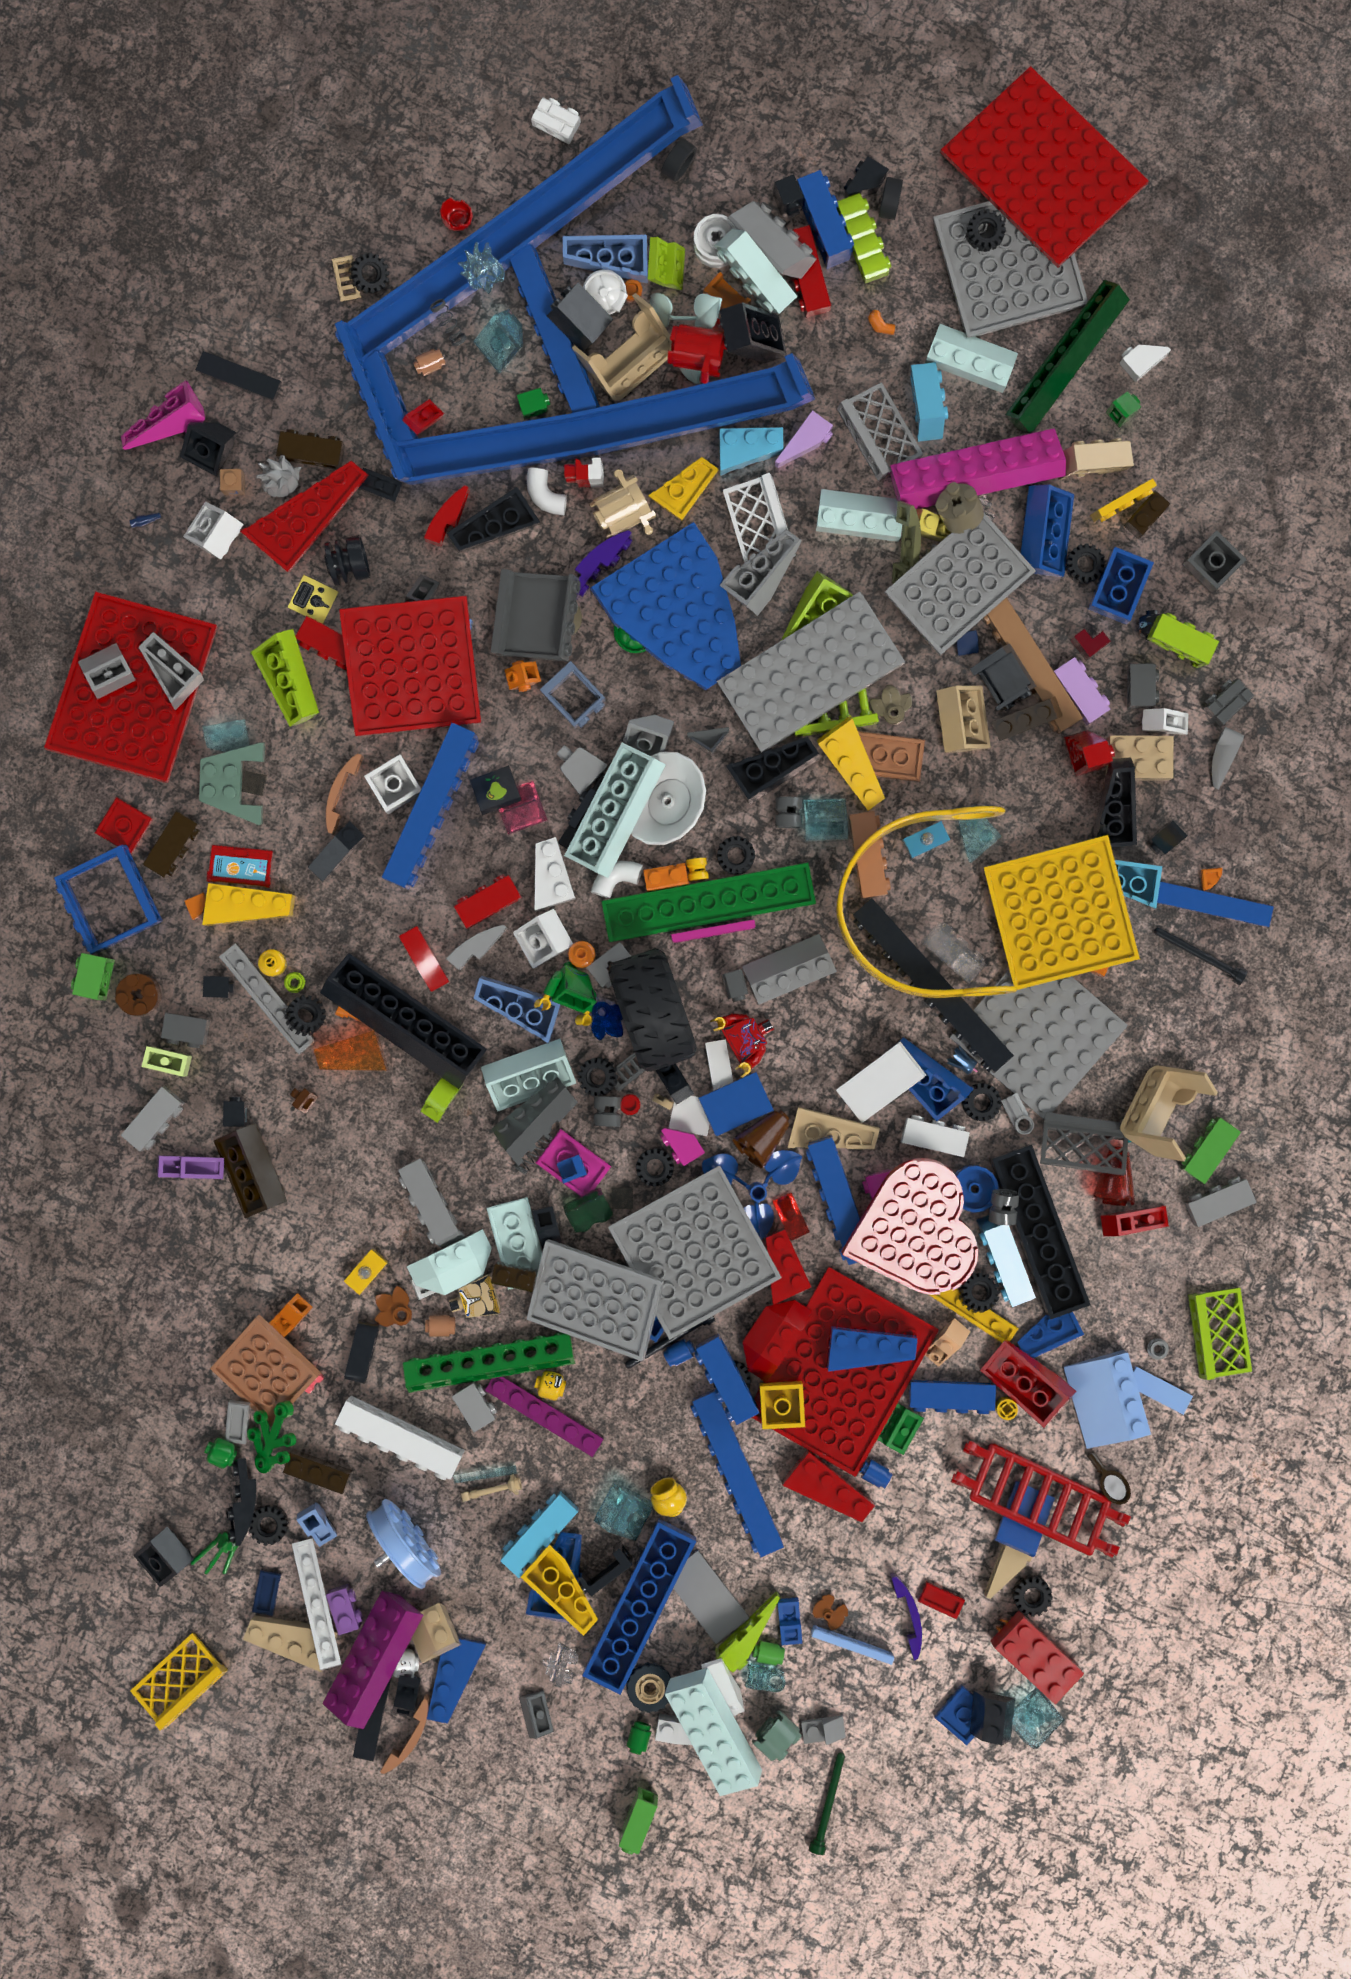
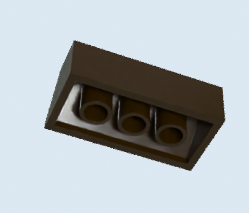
M256 1123L214 1140L220 1158H224V1168L244 1218L287 1202L285 1192L281 1187L277 1172L272 1165L269 1152L264 1145Z

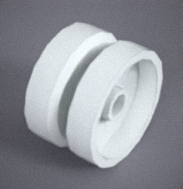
M712 214L704 217L697 224L694 231V251L696 257L702 264L710 268H721L729 265L717 256L718 250L714 247L732 228L737 229L728 217L723 214Z

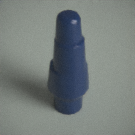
M161 514L140 515L129 521L132 528L143 527L160 519Z

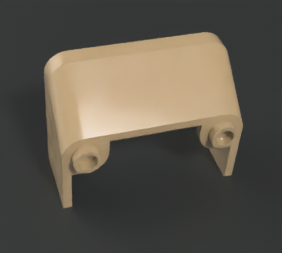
M636 293L632 296L641 309L632 321V327L636 333L606 359L599 353H592L587 356L575 345L572 347L584 368L613 400H621L667 361L668 350L671 351L672 340H670V334L654 308Z
M1154 1066L1147 1071L1120 1125V1130L1125 1138L1153 1156L1184 1162L1186 1157L1173 1138L1161 1137V1134L1176 1104H1190L1195 1099L1197 1093L1216 1096L1218 1092L1208 1075L1204 1072Z

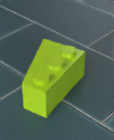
M1170 613L1161 614L1156 617L1147 640L1166 651L1171 650L1177 653V657L1181 660L1187 658L1193 661L1192 666L1195 668L1210 663L1219 643L1218 640L1214 639L1215 636L1213 634L1195 630L1196 627L1188 622L1181 623L1176 620V616Z

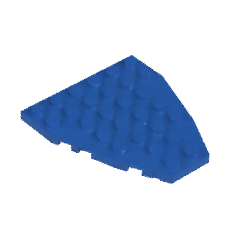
M694 522L590 588L617 628H621L630 635L629 637L632 640H636L644 646L645 650L664 666L684 675L683 677L687 680L694 681L702 689H709L718 680L741 666L735 619L727 591L720 586L723 582L719 562Z

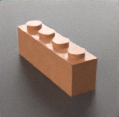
M874 811L848 816L854 854L877 831V828L881 827L879 815L875 816ZM880 838L870 846L856 863L861 899L886 896L888 894L887 890H891L890 880L885 878L884 870L887 869L886 857L881 855V849L884 848L883 838Z

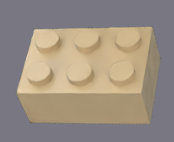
M1110 735L1106 738L1108 745L1111 744L1114 749L1115 757H1112L1113 759L1132 758L1135 766V781H1169L1173 779L1174 736Z

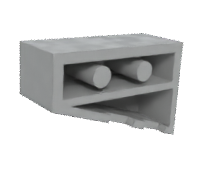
M154 632L139 646L145 660L174 710H176L204 681L201 673Z

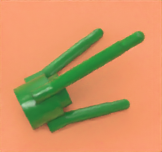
M224 1531L223 1534L219 1533L216 1539L200 1552L190 1564L194 1565L219 1543L217 1545L219 1550L209 1563L204 1574L207 1575L223 1552L228 1553L230 1551L222 1572L226 1574L238 1546H232V1542L228 1541V1531Z

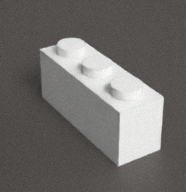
M912 1115L911 1118H906L901 1142L964 1157L970 1132H966L963 1126L953 1124V1127L949 1128L944 1126L945 1122L932 1120V1123L924 1122V1117Z

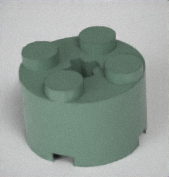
M779 1710L775 1712L777 1717L774 1719L769 1717L755 1734L757 1740H752V1744L771 1761L776 1759L778 1761L783 1760L788 1753L787 1749L789 1746L796 1744L802 1736L799 1733L800 1729Z

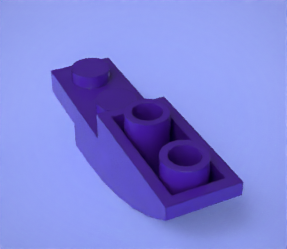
M628 530L607 539L594 548L575 568V573L580 576L579 581L581 585L580 592L577 593V599L579 596L584 597L590 588L588 586L589 582L592 579H597L602 571L600 569L601 566L609 570L611 566L614 568L621 559L619 555L622 550L627 551L633 542L631 539L632 532Z

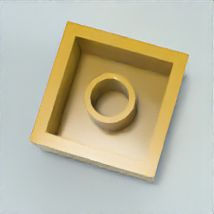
M802 1381L759 1383L762 1429L805 1427Z

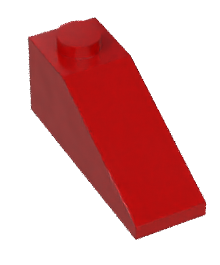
M1166 1206L1116 1212L1100 1216L1103 1237L1123 1236L1169 1227Z

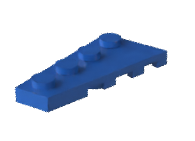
M458 1637L461 1645L440 1655L427 1716L428 1720L448 1724L486 1646L485 1642Z

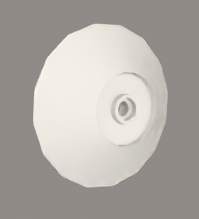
M659 752L651 755V757L666 764L631 832L634 838L648 845H666L681 839L695 826L704 809L706 787L703 774L692 759L678 752Z

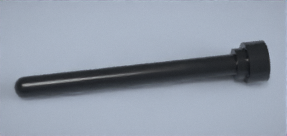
M1159 927L1154 929L1155 935L1230 975L1229 978L1232 979V982L1241 985L1248 973L1246 969L1242 967L1233 968Z
M715 1317L708 1318L670 1340L666 1337L647 1349L644 1360L698 1327L706 1326L707 1324L710 1326L715 1323ZM631 1358L626 1361L625 1367L631 1369L643 1361Z

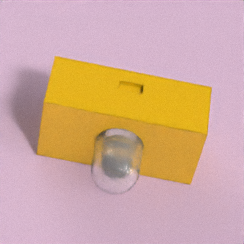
M372 1248L344 1282L360 1295L389 1261Z

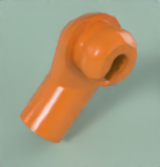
M872 310L868 320L873 330L877 333L894 335L896 324L885 323L880 311Z

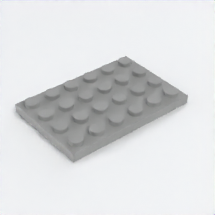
M984 513L981 523L976 528L964 530V533L949 534L884 593L941 656L1033 575L1036 570Z
M548 1239L545 1241L526 1320L643 1361L647 1352L665 1280Z

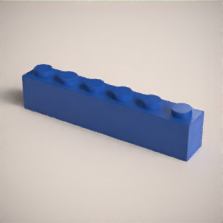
M830 1135L809 1142L808 1149H805L809 1162L813 1161L815 1169H812L815 1181L820 1180L822 1188L819 1189L822 1201H827L829 1207L826 1209L829 1221H834L836 1228L832 1230L836 1241L840 1240L842 1248L839 1251L842 1260H847L848 1265H852L858 1262L842 1255L841 1251L861 1218L833 1136Z

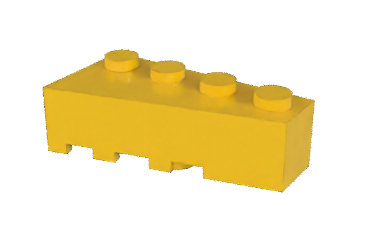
M208 883L202 925L213 926L293 917L295 895Z

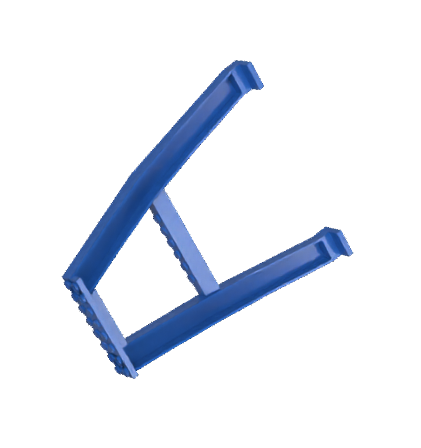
M679 75L670 78L672 86L657 93L573 160L426 268L346 323L341 320L335 323L337 329L335 335L344 346V357L352 366L351 374L354 380L359 383L361 388L359 389V394L368 405V416L372 421L374 420L377 427L375 428V433L378 439L383 442V453L388 460L390 459L392 464L390 469L395 479L415 485L590 457L790 411L815 400L800 360L791 353L785 356V362L772 368L601 407L588 374L572 349L574 344L546 316L552 310L550 305L556 300V296L536 247L677 138L703 125L689 89ZM513 266L520 283L518 290L521 296L526 298L528 303L526 305L527 312L535 320L534 329L537 335L542 337L544 342L541 344L546 356L549 355L551 363H549L553 374L558 376L560 381L557 383L558 388L562 394H565L572 413L418 439L417 434L402 421L408 412L385 355L436 320L439 314L447 311V307L444 306L440 311L432 312L430 309L432 303L439 299H444L445 305L450 310ZM443 302L435 305L433 308L441 305Z

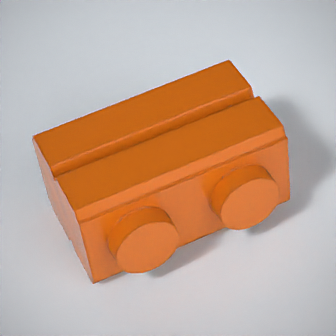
M685 863L643 870L647 892L689 884Z

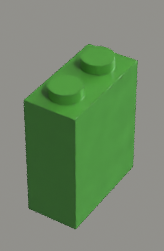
M638 1787L619 1835V1847L622 1848L623 1852L639 1855L658 1807V1794Z

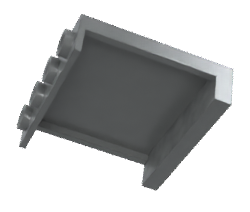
M501 569L491 653L503 657L568 662L569 656L572 654L571 638L575 632L574 615L578 610L576 599L581 586L579 578L573 574H569V576L517 573L509 569Z

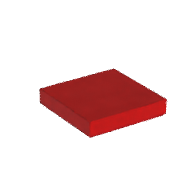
M116 797L96 829L95 834L117 847L127 845L132 855L153 818Z

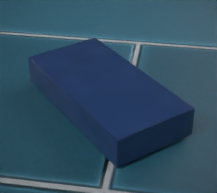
M260 1570L252 1609L253 1613L268 1616L274 1615L282 1573Z

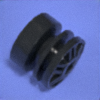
M360 535L347 537L346 548H342L339 540H335V550H333L331 542L324 543V558L327 571L335 586L341 585L340 575H342L345 584L349 583V573H353L356 581L371 578L366 551Z

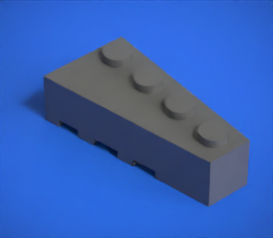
M557 1077L531 1096L520 1107L516 1108L510 1115L499 1121L492 1128V1131L504 1150L519 1166L524 1161L522 1157L528 1151L532 1152L537 1147L535 1143L543 1135L546 1137L551 1132L552 1125L555 1122H560L578 1102Z

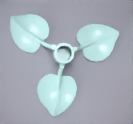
M653 293L650 296V305L654 308L665 327L669 325L670 319L695 320L696 327L712 329L716 324L717 318L719 319L718 315L722 298L708 294H699L694 302L696 316L671 315L673 306L667 296L661 293ZM680 368L688 380L695 384L699 383L701 371Z

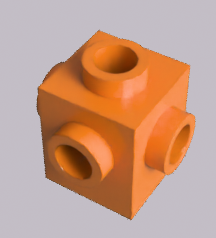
M516 661L512 663V667L505 669L509 690L518 689L519 692L531 690L532 685L541 682L536 661Z

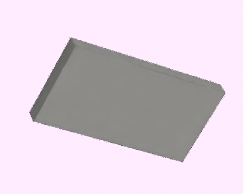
M699 1550L691 1554L673 1589L715 1644H717L747 1621L749 1616Z

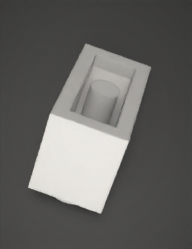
M1138 345L1134 349L1129 347L1121 355L1123 358L1119 364L1137 382L1163 360L1171 349L1169 347Z
M1166 708L1144 709L1142 731L1187 735L1189 714Z

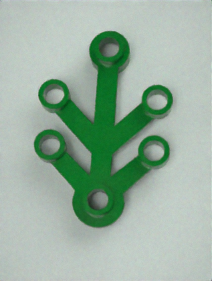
M282 1401L275 1406L274 1414L276 1417L271 1431L267 1421L268 1415L265 1410L256 1411L253 1415L254 1421L260 1424L265 1441V1447H263L261 1431L258 1427L247 1431L248 1439L253 1441L257 1453L255 1466L260 1473L270 1472L274 1464L282 1465L290 1461V1455L285 1450L278 1452L275 1456L271 1455L275 1448L282 1446L290 1447L296 1444V1436L293 1433L285 1434L282 1438L277 1439L284 1419L291 1417L294 1413V1408L290 1401Z

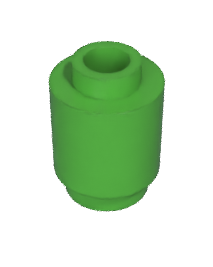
M759 1641L758 1645L756 1644L753 1649L752 1656L756 1657V1662L774 1666L777 1664L782 1665L785 1648L780 1647V1644Z

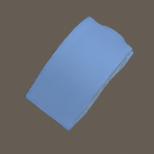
M317 1502L297 1513V1522L307 1536L311 1535L319 1547L337 1537V1532L326 1517V1512Z

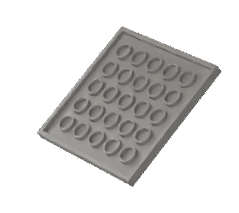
M990 201L933 217V223L967 338L977 337L1081 308L1087 304L1088 299L1075 254L1071 255L1057 268ZM986 209H990L991 213H993V210L996 211L997 216L1000 214L1002 216L1001 220L1005 221L1004 227H1006L1001 244L997 245L994 250L991 248L988 252H986V249L979 251L978 247L974 249L972 247L973 244L968 242L969 237L966 236L970 219H972L975 213L978 214L980 210L985 212ZM983 223L978 227V232L982 237L989 238L994 234V229L990 224Z
M1010 969L994 986H1014ZM1072 976L1019 989L1010 994L985 996L973 1009L1014 1055L995 1073L992 1071L989 1073L1013 1094L1017 1092L1021 1101L1043 1120L1046 1112L1052 1113L1128 1026ZM952 1033L949 1038L958 1046L960 1045L967 1054L980 1064L982 1060L979 1056L976 1055L974 1057L966 1049L968 1044L963 1039L959 1041Z
M721 1166L710 1170L608 1227L630 1268L665 1280L656 1316L669 1340L782 1278Z

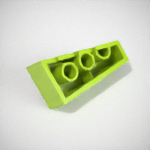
M293 629L275 633L251 652L289 727L307 722L319 713Z

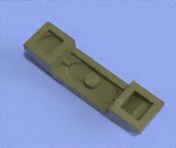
M897 501L896 522L903 525L900 562L893 563L892 584L918 563L921 549V528L917 511L913 505L903 501Z

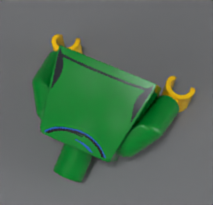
M570 961L566 962L549 979L543 991V998L537 999L534 1002V1007H540L543 1003L541 1011L548 1010L551 1007L549 999L552 997L553 1002L583 1013L576 1016L575 1023L577 1025L589 1026L592 1023V1017L589 1013L592 1012L593 1006L597 1002L596 992L592 987L589 975L577 970Z

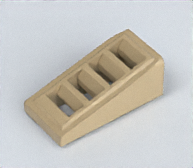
M352 255L332 259L341 302L361 298L360 291L356 290V286L353 287L352 284L341 285V282L350 280L349 276L340 278L339 274L349 272V268L352 267L351 263L354 261ZM350 263V267L338 269V265ZM355 288V293L343 294V290Z

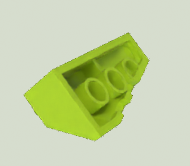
M777 1591L715 1649L716 1660L722 1658L731 1672H735L737 1669L740 1671L748 1663L747 1659L780 1599Z

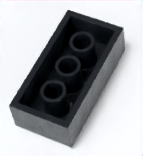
M743 302L720 310V325L724 329V345L728 352L762 363H768L787 356L779 315Z

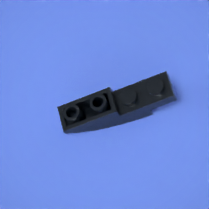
M246 1458L234 1459V1464L231 1465L232 1477H235L236 1484L233 1485V1497L237 1498V1502L229 1503V1508H226L227 1521H230L231 1529H228V1541L232 1542V1546H240L246 1537L256 1503V1479H248Z

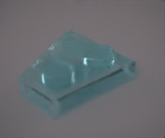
M245 719L203 726L207 748L228 752L250 746Z
M986 818L958 820L970 864L1002 837Z

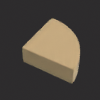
M657 1093L652 1098V1101L669 1110L674 1104L673 1101Z

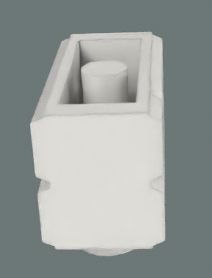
M542 98L531 119L532 126L567 144L571 143L581 123L577 111L572 108H567L566 110L560 107V103L552 98L548 100Z

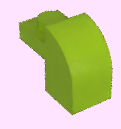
M441 1078L426 1099L420 1112L438 1123L460 1089Z

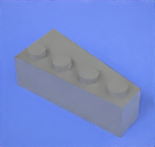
M419 1158L399 1169L398 1171L401 1175L398 1178L404 1189H408L410 1195L407 1197L413 1207L416 1206L420 1213L417 1214V1217L422 1225L426 1224L429 1230L426 1234L430 1242L443 1249L465 1238L464 1232H461L455 1226L457 1220L450 1209L447 1210V1201L442 1193L437 1191L438 1185L426 1163Z

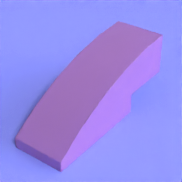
M158 1155L157 1177L223 1179L224 1158Z

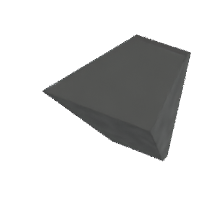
M729 727L688 732L687 739L712 757L728 736Z

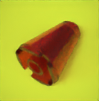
M1115 1146L1114 1148H1115L1116 1151H1117V1150H1119L1121 1147ZM1110 1150L1108 1151L1106 1158L1113 1154ZM1127 1152L1125 1176L1101 1172L1092 1195V1200L1097 1202V1198L1103 1199L1102 1204L1126 1206L1127 1202H1130L1131 1206L1135 1204L1129 1152ZM1116 1156L1108 1161L1113 1168L1121 1169V1162Z

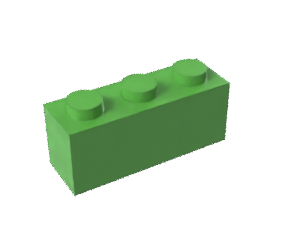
M1220 1117L1212 1118L1205 1127L1207 1131L1203 1137L1199 1136L1193 1144L1194 1150L1191 1154L1187 1153L1185 1155L1186 1159L1184 1162L1181 1161L1183 1165L1180 1169L1202 1184H1206L1241 1133Z

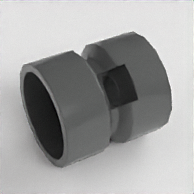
M776 797L775 810L778 811V814L775 815V828H802V815L799 814V811L802 810V797Z
M594 1096V1108L597 1112L594 1114L593 1126L620 1127L621 1115L618 1113V1110L621 1109V1097ZM605 1106H610V1112H604Z
M1008 1189L992 1190L991 1204L994 1206L990 1208L989 1221L998 1225H1015L1017 1219L1015 1208L1018 1207L1019 1193Z

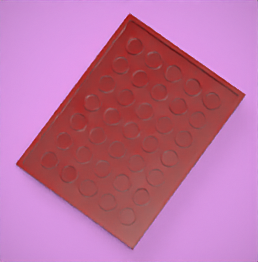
M1031 66L940 151L1057 268L1149 182L1140 171Z
M95 591L44 749L168 783L199 686L174 710L140 651L139 646L154 632L203 675L218 628L217 625ZM117 643L135 681L97 699L78 661Z
M828 1266L805 1306L813 1311L805 1327L779 1367L767 1382L763 1381L762 1383L802 1381L805 1427L772 1430L856 1477L939 1329ZM831 1326L916 1336L918 1338L916 1358L910 1361L828 1372L827 1360ZM759 1388L756 1395L754 1396V1400L759 1407V1414L751 1418L761 1423V1405Z

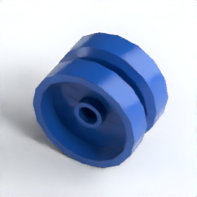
M977 1165L963 1166L954 1173L962 1187L964 1210L973 1213L983 1212L992 1206V1190L999 1189L998 1182L993 1173ZM973 1185L978 1186V1188L975 1189L976 1193H973L971 1191V1187Z

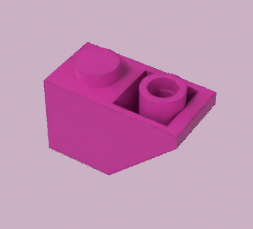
M669 1128L661 1130L663 1134L660 1137L666 1147L671 1145L674 1150L671 1155L677 1164L682 1163L685 1166L705 1153L694 1134Z

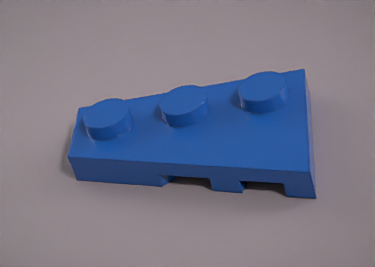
M1073 1312L1054 1319H1049L1045 1315L1017 1343L1023 1352L1032 1358H1036L1083 1336L1084 1333Z

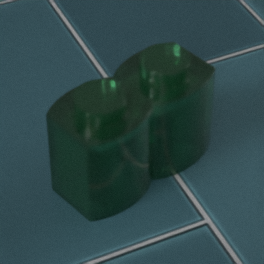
M601 1188L594 1189L563 1206L565 1215L575 1233L586 1232L595 1223H604L613 1215L612 1208Z

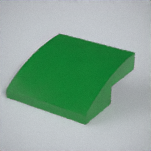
M897 1403L877 1440L904 1455L924 1418Z

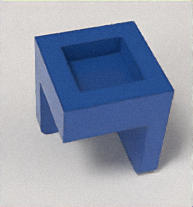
M580 1154L557 1163L563 1184L587 1175Z

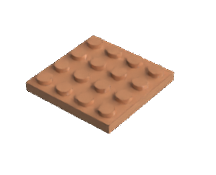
M258 1315L210 1368L245 1402H251L250 1407L255 1412L265 1410L268 1415V1424L271 1427L276 1417L274 1408L277 1403L287 1400L293 1404L321 1374L311 1362L261 1315Z

